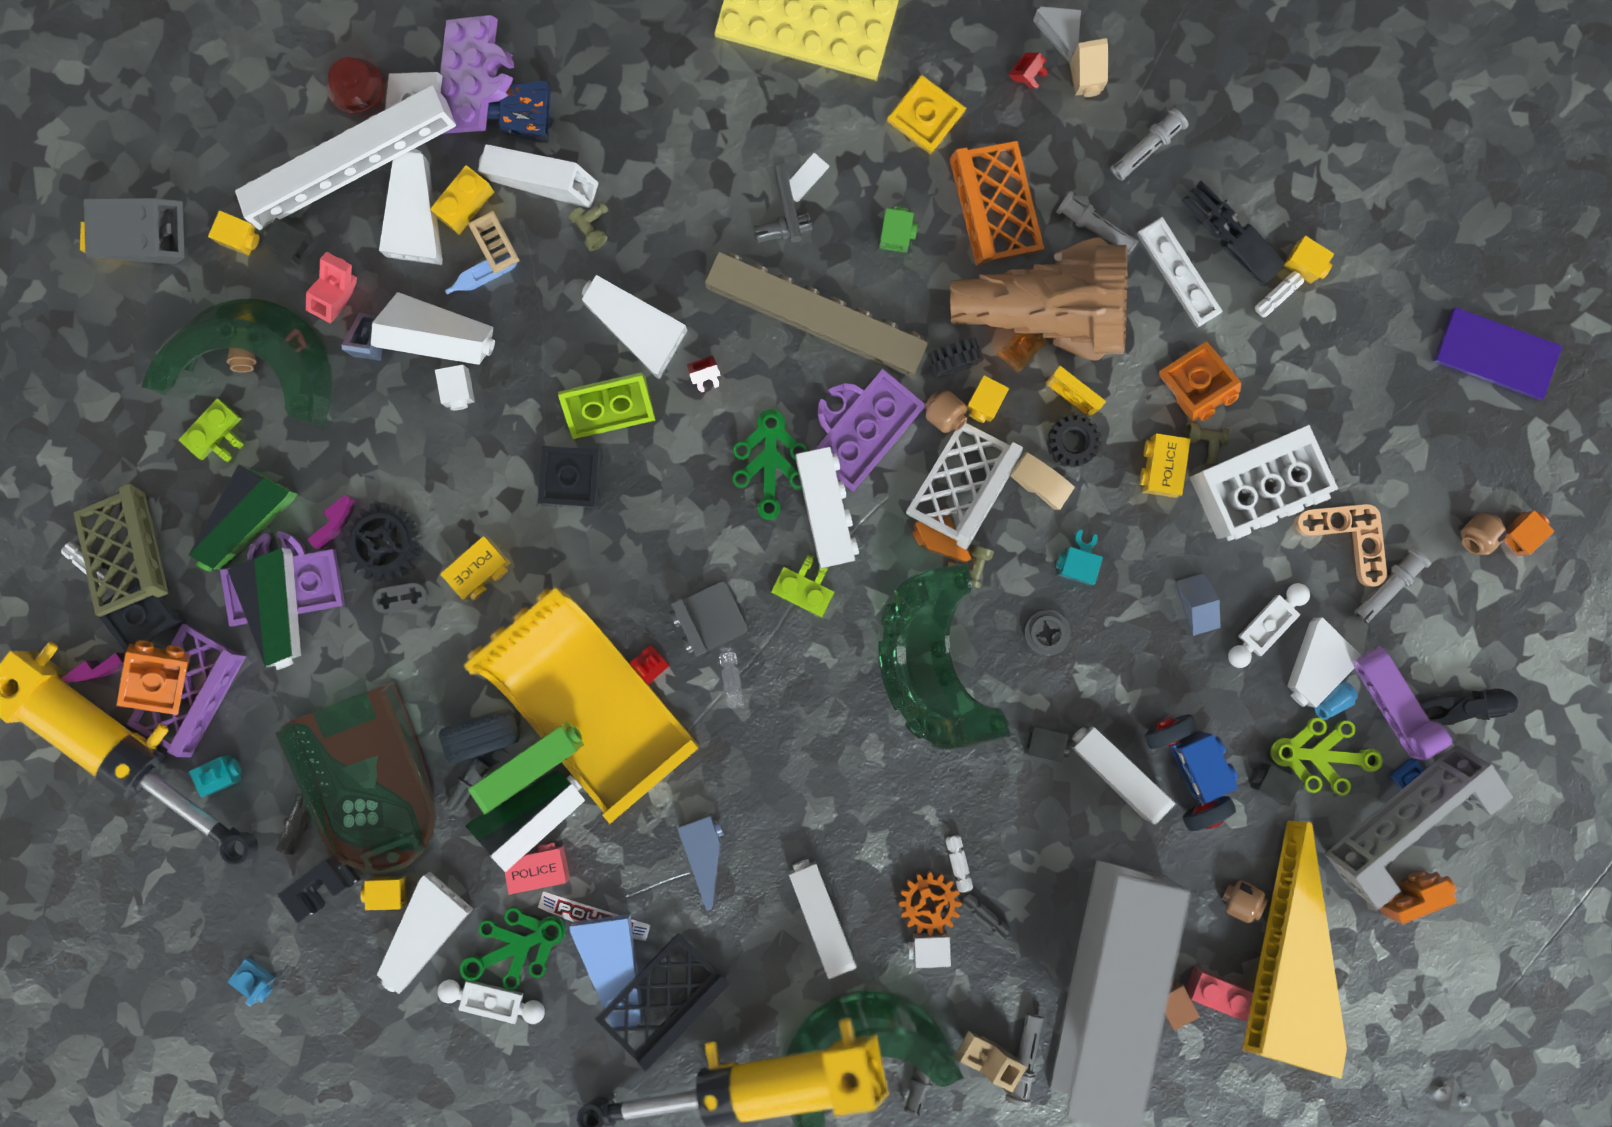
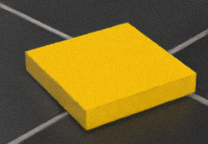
M921 74L887 118V122L932 155L964 114L966 107Z
M1061 366L1045 382L1047 386L1087 417H1091L1099 411L1106 402Z

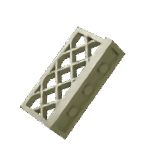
M131 484L119 487V494L74 512L95 615L100 617L151 595L159 598L168 594L146 494ZM122 503L123 510L118 519L110 517L109 515L113 507ZM93 514L100 515L92 530L87 529L85 518ZM109 519L115 522L109 535L105 537L100 535L99 532L106 520ZM122 526L126 527L129 533L123 545L115 542ZM99 537L105 540L98 554L94 555L92 554L91 547L96 538ZM112 544L121 547L113 563L105 560ZM128 551L134 555V561L129 570L120 567ZM102 562L111 566L103 581L97 577V571ZM119 569L127 574L119 588L110 585ZM133 578H138L141 590L132 594L126 593ZM110 588L117 591L111 603L103 605L102 598L107 589Z

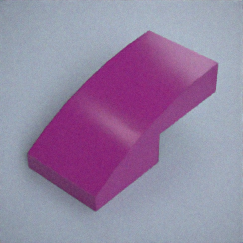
M345 494L323 512L330 521L308 538V541L314 548L323 550L341 532L355 508L357 501L353 496Z
M115 653L101 664L97 660L84 661L63 676L62 679L65 683L82 682L114 674L123 669L126 653Z

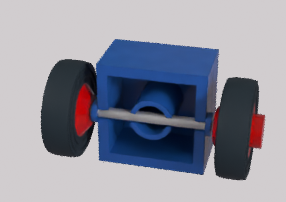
M1191 714L1176 718L1170 716L1159 721L1157 726L1144 734L1145 740L1151 749L1166 745L1170 747L1192 797L1198 799V805L1188 810L1182 816L1189 831H1197L1219 826L1236 812L1235 805L1230 796L1223 795L1238 789L1235 781L1238 779L1237 772L1231 763L1227 764L1223 756L1226 750L1221 739L1218 736L1214 737V734L1201 731L1192 734L1197 730V724Z

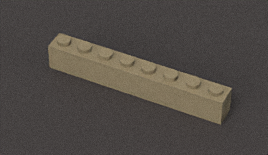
M718 252L705 282L708 290L911 378L914 377L929 343L924 341L925 337L914 331L905 333L898 329L897 324L883 319L882 322L871 318L872 314L864 309L857 308L855 311L845 307L846 303L836 297H831L830 300L820 296V291L807 285L804 288L793 284L794 280L788 276L779 274L776 277L767 273L768 269L760 264L753 263L751 266L741 262L742 258L737 254L727 252L725 255Z

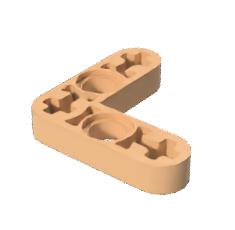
M1365 504L1313 509L1301 512L1296 516L1294 522L1295 529L1303 536L1352 532L1358 581L1366 587H1376L1385 582L1387 568L1381 515L1375 506ZM1364 510L1367 515H1371V520L1367 521V523L1363 520L1352 522V516L1363 515ZM1334 512H1338L1344 517V524L1341 528L1333 527L1330 522V517ZM1309 515L1310 520L1323 519V524L1311 526V531H1309L1308 526H1303V521L1307 520ZM1365 538H1371L1375 542L1376 547L1371 554L1365 553L1362 549V542ZM1377 557V561L1371 562V566L1370 562L1364 563V559ZM1371 568L1378 573V576L1373 577V582L1370 577H1366V572L1370 571Z

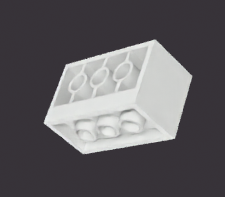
M1310 425L1189 477L1216 538L1226 537L1228 541L1236 540L1252 533L1250 527H1253L1255 530L1277 522L1276 516L1283 518L1305 510L1303 504L1305 507L1326 501L1331 498L1329 493L1338 489Z

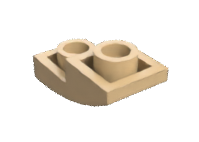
M1028 452L1023 454L1010 473V476L1028 492L1036 493L1054 510L1062 508L1075 488L1059 473Z

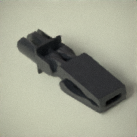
M1200 181L1196 188H1193L1181 202L1201 221L1198 225H1202L1213 237H1220L1226 241L1222 248L1261 286H1265L1286 263L1252 225L1248 223L1245 227L1240 225L1237 220L1238 215L1226 203L1227 199L1222 201L1203 181Z
M1498 688L1481 691L1472 690L1473 697L1435 696L1418 701L1423 710L1434 706L1443 710L1441 713H1436L1433 717L1428 718L1430 721L1438 722L1441 725H1454L1474 717L1476 719L1490 720V718L1502 717L1513 713L1518 707L1516 695L1511 691Z

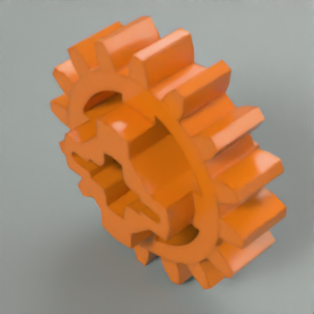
M931 871L927 872L926 878H922L917 873V881L914 883L908 879L907 884L910 888L908 890H900L905 899L899 900L898 904L901 907H906V909L900 912L901 917H910L906 924L909 928L916 924V932L918 934L924 928L927 929L929 936H932L933 929L936 928L943 934V925L946 924L952 928L951 917L959 918L960 916L954 910L955 907L962 906L960 900L954 899L960 893L958 889L950 890L953 881L949 879L944 883V875L942 873H939L936 878H933ZM928 885H937L944 891L936 892L929 889ZM919 889L920 893L917 901L911 904L913 894ZM927 897H931L935 901L933 909L923 906L926 904L925 899ZM949 902L947 912L941 918L940 913L942 911V908ZM916 916H927L931 918L932 922L922 921Z

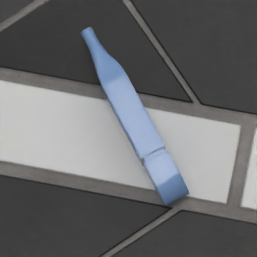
M508 252L494 261L498 264L511 256ZM485 260L462 272L453 286L445 291L449 294L458 290L470 291L503 275V273L511 271L516 267L517 263L494 274L488 261Z

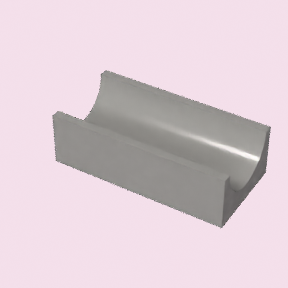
M1096 860L1049 1081L1050 1089L1069 1093L1065 1112L1067 1119L1102 1127H1141L1190 891L1164 874Z

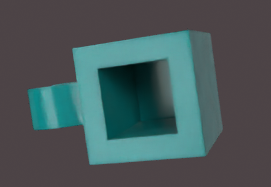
M1078 530L1074 536V542L1078 549L1068 547L1065 549V552L1061 551L1056 562V568H1059L1058 576L1087 585H1095L1103 560L1102 556L1091 553L1098 537L1093 534L1090 542L1086 544L1081 540L1083 531Z
M231 755L221 756L189 771L201 798L215 794L242 781L240 765L236 759H232Z

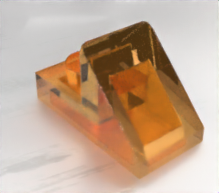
M1015 333L998 352L996 357L1018 375L1045 344L1046 340L1038 333Z

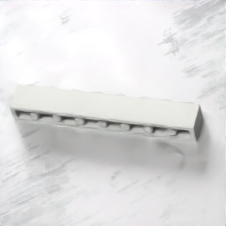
M431 85L411 97L397 102L381 113L371 116L368 120L353 128L345 130L338 136L321 143L310 151L298 155L282 166L272 169L267 174L248 182L246 185L235 190L244 218L261 230L270 223H273L276 218L282 219L454 128L456 124L446 99L434 85Z

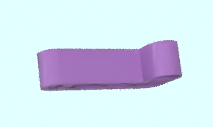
M1377 646L1353 661L1354 668L1401 745L1412 758L1427 760L1452 745V740L1444 727L1438 722H1432L1428 719L1391 657L1381 646Z

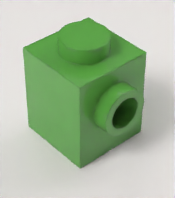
M893 206L891 209L886 208L879 249L907 253L910 239L915 240L918 223L913 222L914 213L908 212L907 208L901 206Z

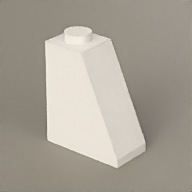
M1313 618L1310 621L1287 685L1293 692L1291 697L1302 707H1317L1354 669L1353 661L1362 656L1324 618Z

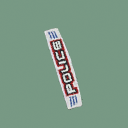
M547 892L542 893L538 908L572 922L619 916ZM631 919L634 939L646 941L651 925Z

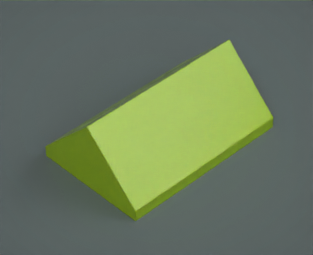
M642 372L558 391V397L572 439L655 421L647 381Z

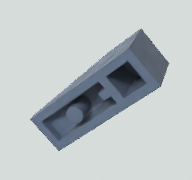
M709 814L681 824L678 827L706 911L711 910L714 905L721 848L720 836L724 835L719 818L714 820L713 815Z

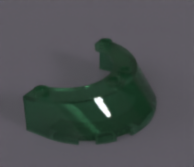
M258 299L230 300L214 305L199 313L161 348L149 365L142 383V388L165 395V392L175 385L183 370L194 371L199 356L224 348L249 351L263 359L276 373L282 386L287 414L294 419L306 421L321 428H325L333 390L332 368L324 349L325 346L313 328L289 309L276 303Z
M968 563L932 568L906 579L894 591L896 595L892 603L886 605L881 620L884 632L883 641L878 643L879 663L889 700L895 711L900 710L906 720L905 726L918 739L924 738L932 743V747L939 749H957L1011 736L1007 718L1002 710L978 702L966 691L956 674L951 658L949 640L951 622L957 607L970 594L973 585Z
M855 991L840 995L822 1004L803 1021L794 1038H792L786 1056L828 1049L836 1041L843 1040L839 1024L840 1020L850 1019L854 1038L877 1034L881 1057L897 1058L911 1063L924 1072L937 1086H949L964 1078L944 1033L934 1019L908 999L888 992ZM825 1109L790 1115L794 1127H826Z

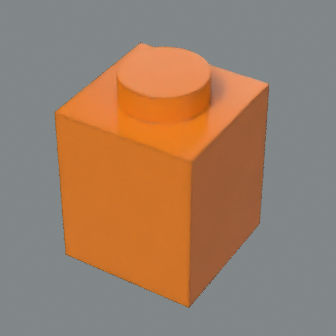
M1535 510L1522 512L1506 528L1504 542L1517 556L1531 555L1555 531L1549 526L1548 518L1542 513Z

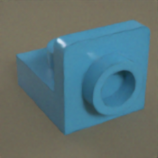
M248 957L242 962L227 983L248 998L245 1003L250 1007L258 1001L262 1003L273 990L270 985L276 977Z

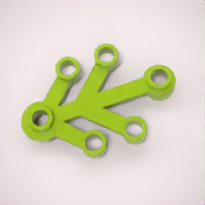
M1311 718L1307 722V726L1292 739L1280 738L1272 744L1270 749L1272 760L1277 765L1289 766L1298 778L1302 780L1303 788L1311 793H1317L1321 790L1322 780L1318 776L1311 775L1300 760H1310L1331 784L1332 791L1338 795H1347L1351 790V784L1347 779L1341 778L1328 762L1355 764L1362 770L1369 772L1377 771L1383 763L1381 753L1371 748H1364L1359 753L1330 751L1341 739L1350 738L1354 735L1355 725L1346 720L1339 721L1335 729L1311 749L1300 747L1313 735L1325 733L1327 724L1321 718ZM1316 721L1321 724V728L1317 732L1313 730V723ZM1344 724L1349 726L1347 734H1343L1341 731V727ZM1285 747L1290 749V755L1287 758L1282 756V750ZM1373 755L1376 761L1370 766L1368 758ZM1314 778L1316 780V786L1315 788L1310 789L1308 786V782L1310 779ZM1340 781H1343L1345 784V788L1343 791L1339 792L1337 790V784Z

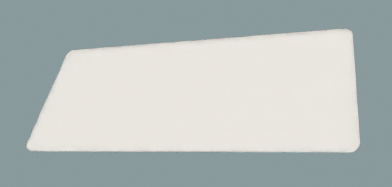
M815 153L789 180L793 199L796 202L807 193L829 168V165Z

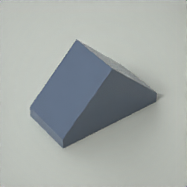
M358 314L341 345L343 351L353 357L381 361L383 348L371 345L372 324L377 315Z
M1203 573L1176 581L1192 636L1221 628L1220 600L1206 575Z

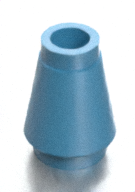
M1342 681L1314 708L1315 712L1321 719L1328 720L1354 706L1358 694L1350 683Z

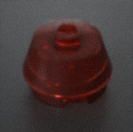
M344 57L337 60L331 66L328 72L326 87L328 96L336 107L346 112L359 114L378 104L383 92V81L379 70L370 61L357 57Z

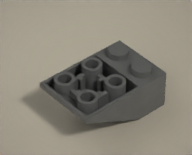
M156 198L84 199L85 257L177 264L185 258L183 201Z

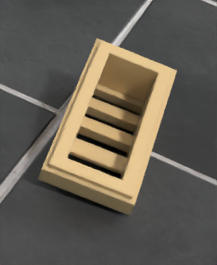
M494 211L468 223L494 274L520 261ZM493 226L496 227V230L481 236L480 233ZM500 235V239L486 245V241ZM505 244V248L493 254L490 253V250ZM509 252L511 257L498 264L495 263L494 260Z

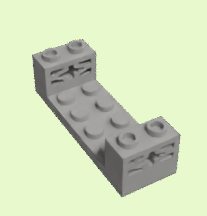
M1456 744L1422 772L1421 775L1416 777L1410 784L1328 850L1325 856L1348 887L1376 909H1380L1400 892V889L1384 866L1393 861L1402 851L1416 842L1425 832L1439 823L1443 817L1464 801L1492 816L1510 801L1513 796L1492 764Z

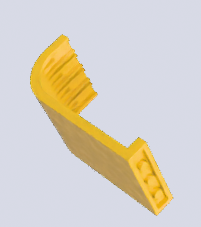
M547 588L537 596L536 600L538 603L530 610L525 607L513 617L516 622L506 629L503 626L493 633L490 637L493 641L485 648L480 645L467 656L470 661L464 666L471 675L480 674L495 685L541 738L566 721H569L571 726L577 727L582 735L581 741L584 745L577 752L563 760L562 764L604 812L603 817L610 824L700 746L592 618L565 591L559 588L553 590Z

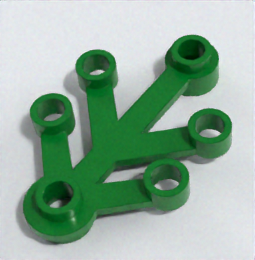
M768 409L759 415L757 420L758 429L744 442H739L734 446L733 452L735 457L745 460L750 456L751 449L765 438V450L744 470L734 473L733 483L738 488L747 487L750 479L764 467V499L758 504V512L763 519L774 520L781 511L780 504L775 499L776 466L790 480V484L794 489H802L801 485L797 486L793 483V478L799 475V472L776 450L777 438L790 450L791 457L796 460L793 453L795 448L801 447L804 452H807V448L804 444L797 443L784 429V416L777 410ZM773 418L776 420L777 424L774 428L766 426L768 419ZM745 446L748 449L747 454L744 456L738 455V447ZM739 474H744L747 477V481L744 484L736 482V477ZM767 503H772L775 507V510L770 514L764 511V506Z
M519 907L509 908L504 916L506 923L512 926L520 924L535 931L527 936L499 927L492 919H485L478 927L479 934L484 938L493 937L509 944L482 957L475 955L467 957L460 965L461 976L468 981L477 980L484 973L485 968L515 955L509 972L502 980L505 989L515 990L521 983L520 973L530 947L541 942L537 957L529 965L528 970L532 977H542L547 971L546 961L552 945L560 943L566 935V925L561 918L547 916L540 920L523 914ZM511 911L518 913L519 919L517 921L510 919L509 913ZM488 923L492 926L493 930L491 933H486L483 930L484 924ZM549 925H554L557 928L555 935L548 933L547 927ZM469 963H477L478 971H471ZM540 964L543 972L536 973L533 970V965ZM507 977H515L516 985H509Z

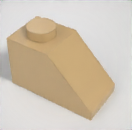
M1107 38L1078 43L1069 63L1075 96L1084 94V97H1093L1104 90L1108 82Z

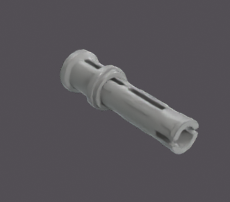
M1172 107L1162 121L1150 127L1149 134L1110 167L1115 177L1123 181L1160 146L1164 147L1170 144V139L1175 134L1189 126L1185 116L1179 110Z
M1069 191L1056 213H1063L1075 221L1078 228L1086 227L1111 245H1127V256H1129L1137 245L1138 240L1094 212L1093 205L1084 204L1073 196L1074 193L1072 191Z
M1411 547L1408 550L1409 554L1398 565L1391 567V574L1385 582L1355 609L1354 613L1356 615L1359 614L1358 617L1368 624L1404 586L1414 583L1413 578L1424 567L1428 568L1431 565L1430 560L1423 553Z
M1030 1013L1025 1015L1018 1059L1027 1068L1014 1091L1006 1094L1005 1100L1009 1103L1025 1107L1031 1105L1029 1095L1032 1082L1036 1080L1033 1069L1044 1021L1042 1016Z

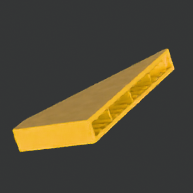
M1287 821L1242 1050L1320 1074L1342 1078L1347 1047L1312 823L1305 821Z

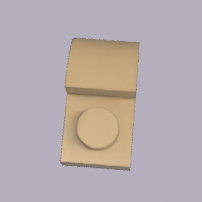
M971 1032L967 1033L954 1055L959 1062L980 1071L993 1084L1010 1092L1014 1091L1027 1068L1019 1059L997 1043Z

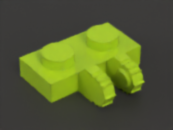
M217 398L182 435L179 441L200 460H204L213 450L219 457L229 462L232 456L219 443L225 437L235 448L241 449L244 446V443L231 431L242 418L222 400Z
M808 554L799 574L783 567L771 593L822 618L835 592L820 585L829 567L819 568L815 582L804 577L807 570L810 569L814 556Z

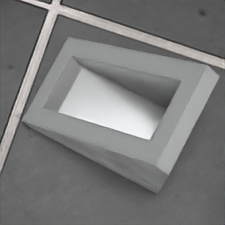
M1040 7L1036 11L1033 21L1064 58L1070 62L1079 43L1081 10Z

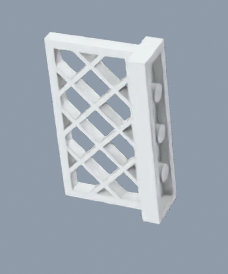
M965 423L950 438L907 509L906 514L956 540V545L967 550L1010 477V473L1020 460L1023 447L1014 442L1010 446ZM962 432L973 436L976 444L961 447L959 437ZM993 446L1002 451L998 458L986 460L983 448ZM978 450L982 462L967 465L963 453ZM959 455L962 467L948 470L945 462L947 457ZM984 468L987 478L984 481L973 483L969 471ZM965 472L968 485L954 488L950 476ZM945 477L949 489L934 493L931 484L933 480ZM971 490L974 499L972 503L960 506L956 494ZM951 495L955 507L940 511L936 498ZM932 500L935 512L923 514L916 510L920 502ZM957 513L960 523L956 530L944 525L942 516Z

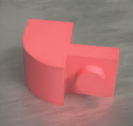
M328 252L320 258L319 279L306 292V311L330 324L345 308L356 285L357 277L351 274V264Z

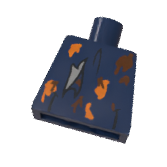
M547 81L510 85L506 91L509 94L507 97L500 101L488 103L487 119H499V126L504 134L549 143L551 89Z

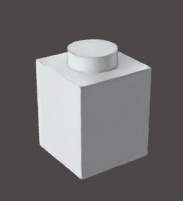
M458 365L435 370L441 404L450 407L451 410H462L468 407V403L475 402L470 373L466 366Z
M938 932L933 933L932 936H929L928 933H913V942H908L909 960H914L916 968L951 967L950 937L948 933L944 932L941 934Z

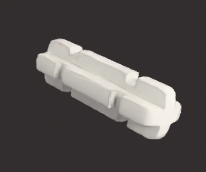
M1292 272L1284 279L1285 281H1282L1265 299L1255 306V311L1261 317L1268 316L1274 308L1278 307L1294 290L1304 283L1303 277L1298 272Z
M68 542L61 549V553L68 560L71 559L72 563L87 575L81 547L75 542ZM102 565L97 571V577L101 581H103L108 572L107 569L102 568Z
M959 835L949 836L945 841L947 849L951 852L949 857L954 876L957 877L955 880L959 892L970 891L973 889V884L970 876L968 877L970 872L965 852L961 849L963 847L961 837Z

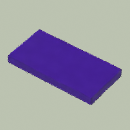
M1455 307L1450 313L1433 362L1534 399L1543 400L1563 346Z

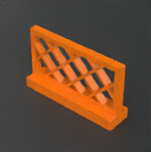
M1018 141L971 150L967 148L956 149L949 160L976 267L987 265L992 261L1043 251L1044 245ZM1011 150L1014 162L1010 168L997 160L1000 152ZM981 156L990 162L984 173L974 167L972 157ZM992 165L1007 173L1000 184L987 176ZM1009 176L1019 181L1021 189L1017 195L1004 187ZM983 181L997 189L991 200L980 192L979 187ZM999 192L1013 200L1007 211L994 203ZM1016 202L1026 208L1027 217L1024 222L1010 213ZM990 208L1004 216L997 227L987 220L986 213ZM1006 219L1020 227L1014 238L1000 230ZM1023 230L1033 236L1034 246L1026 247L1017 241ZM996 235L1010 243L1006 251L995 253L993 240Z

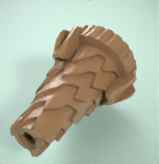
M1092 238L1054 253L1055 264L1033 265V269H1012L1003 274H979V279L951 280V323L954 325H989L991 327L1014 329V333L1020 334L1043 333V338H1053V346L1090 360H1100L1105 354H1125L1127 245H1108L1102 238Z

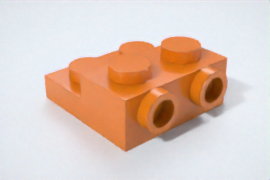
M1207 341L1159 371V377L1176 396V403L1192 422L1197 419L1201 421L1209 419L1215 413L1216 407L1222 403L1225 406H1229L1239 397L1241 381Z
M144 640L136 641L135 644H129L125 655L116 706L178 715L190 653H184V649L179 646H167L166 649L154 648L152 642Z
M1423 870L1409 874L1407 880L1400 882L1404 893L1399 892L1388 903L1384 904L1380 911L1382 915L1405 924L1457 903L1454 896L1456 888L1449 876L1442 878L1438 872L1430 874Z

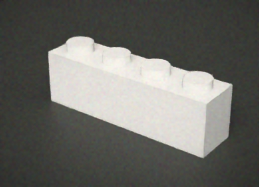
M827 447L796 454V463L820 569L855 561L854 555L859 554L856 538H850L848 527L852 526V519L849 509L844 510L842 499L846 498L843 481L838 482L836 470H840L837 453L832 454L831 448Z

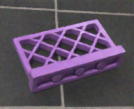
M182 623L170 646H179L184 649L183 641L189 633L194 636L196 649L186 652L184 650V653H190V655L198 653L201 668L189 671V667L187 669L185 680L187 693L182 694L181 700L189 699L190 709L188 713L182 716L179 713L178 715L172 714L173 719L162 722L160 712L152 711L155 724L146 727L139 723L144 712L148 710L135 709L127 725L147 737L152 734L159 724L166 726L174 723L176 735L172 742L164 736L159 744L167 748V752L175 757H192L246 658L245 655L238 651H232ZM214 648L221 653L216 662L208 665L205 650ZM202 672L204 684L201 689L194 691L191 676Z

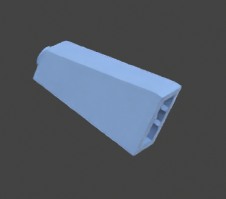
M631 914L576 921L570 926V933L603 1008L638 974ZM633 989L629 993V1005H642L640 989ZM625 999L619 1005H624ZM614 1010L607 1016L612 1027L624 1026V1010ZM629 1010L628 1026H638L637 1024L642 1023L644 1018L643 1010Z

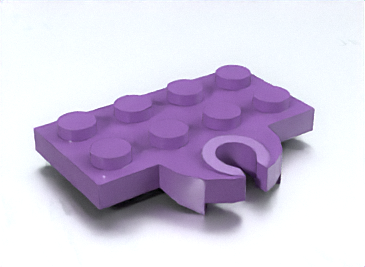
M491 15L446 20L440 74L443 75L441 94L448 103L456 126L442 134L486 131L488 103L500 101L509 95L506 91L510 87L513 78L502 73L496 77V72L503 65L509 69L514 68L513 55L495 44L498 19Z
M884 369L878 373L865 390L854 384L847 383L829 389L828 392L831 396L839 397L843 401L841 410L831 411L827 407L825 400L821 399L819 402L818 419L821 428L827 435L815 450L830 447L832 454L837 453L840 470H836L837 480L839 482L843 481L844 486L852 493H854L926 406L925 403Z
M277 531V537L282 542V548L291 549L293 554L297 613L303 614L346 606L336 550L331 549L307 554L304 544L296 536ZM265 533L254 543L250 544L247 553L248 561L271 552L270 542L272 538L270 534ZM227 569L220 570L229 626L248 624Z

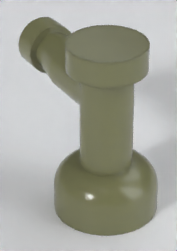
M600 202L596 207L587 212L582 207L577 208L568 217L572 223L578 225L586 236L585 245L590 251L598 249L608 239L602 230H595L590 224L601 214L608 212L603 202Z
M1189 421L1185 428L1184 438L1191 439L1190 444H1196L1199 440L1209 441L1206 463L1218 465L1217 457L1220 445L1226 446L1228 444L1230 432L1226 428H1221L1220 431L1203 429L1199 423Z
M972 545L971 555L974 557L972 567L955 565V563L949 562L946 573H954L965 578L964 584L980 588L982 583L979 581L985 561L992 559L994 551Z

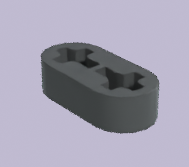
M419 583L391 586L375 592L372 603L374 608L381 613L391 614L422 608L427 604L429 592L424 585ZM413 588H415L416 592L422 593V597L417 599L416 604L414 600H404V595L412 594ZM385 593H387L388 597H398L397 602L389 603L388 609L386 605H381L380 600L385 598Z

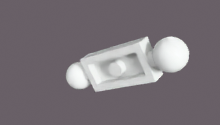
M1295 583L1287 589L1286 599L1276 595L1238 635L1244 644L1234 646L1229 651L1228 659L1231 665L1237 668L1246 667L1251 662V653L1253 651L1258 656H1262L1300 616L1294 607L1302 606L1308 602L1310 591L1307 586Z
M445 980L438 987V997L442 1002L453 1003L456 1000H461L459 1011L512 1024L517 1022L518 1015H522L523 1019L529 1024L539 1023L545 1015V1008L541 1002L531 1000L526 1004L521 1003L524 994L521 992L468 980L465 982L464 989L455 980Z

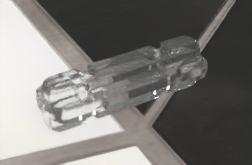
M735 652L722 653L719 659L720 665L724 666V670L721 671L725 693L728 692V697H726L727 707L738 708L744 705L743 695L739 694V691L742 689L739 670L735 668L737 663Z

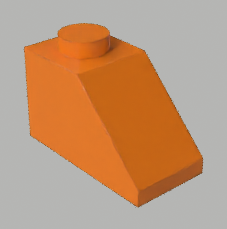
M950 515L942 516L944 525L956 530ZM920 521L914 523L915 530L912 531V535L919 547L923 545L926 551L963 563L972 559L967 550L956 545V540Z

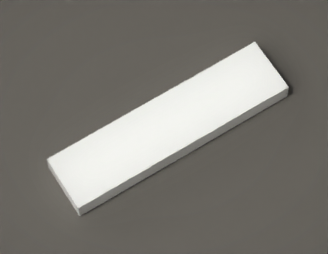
M1163 217L1137 232L1139 239L1196 328L1223 312Z

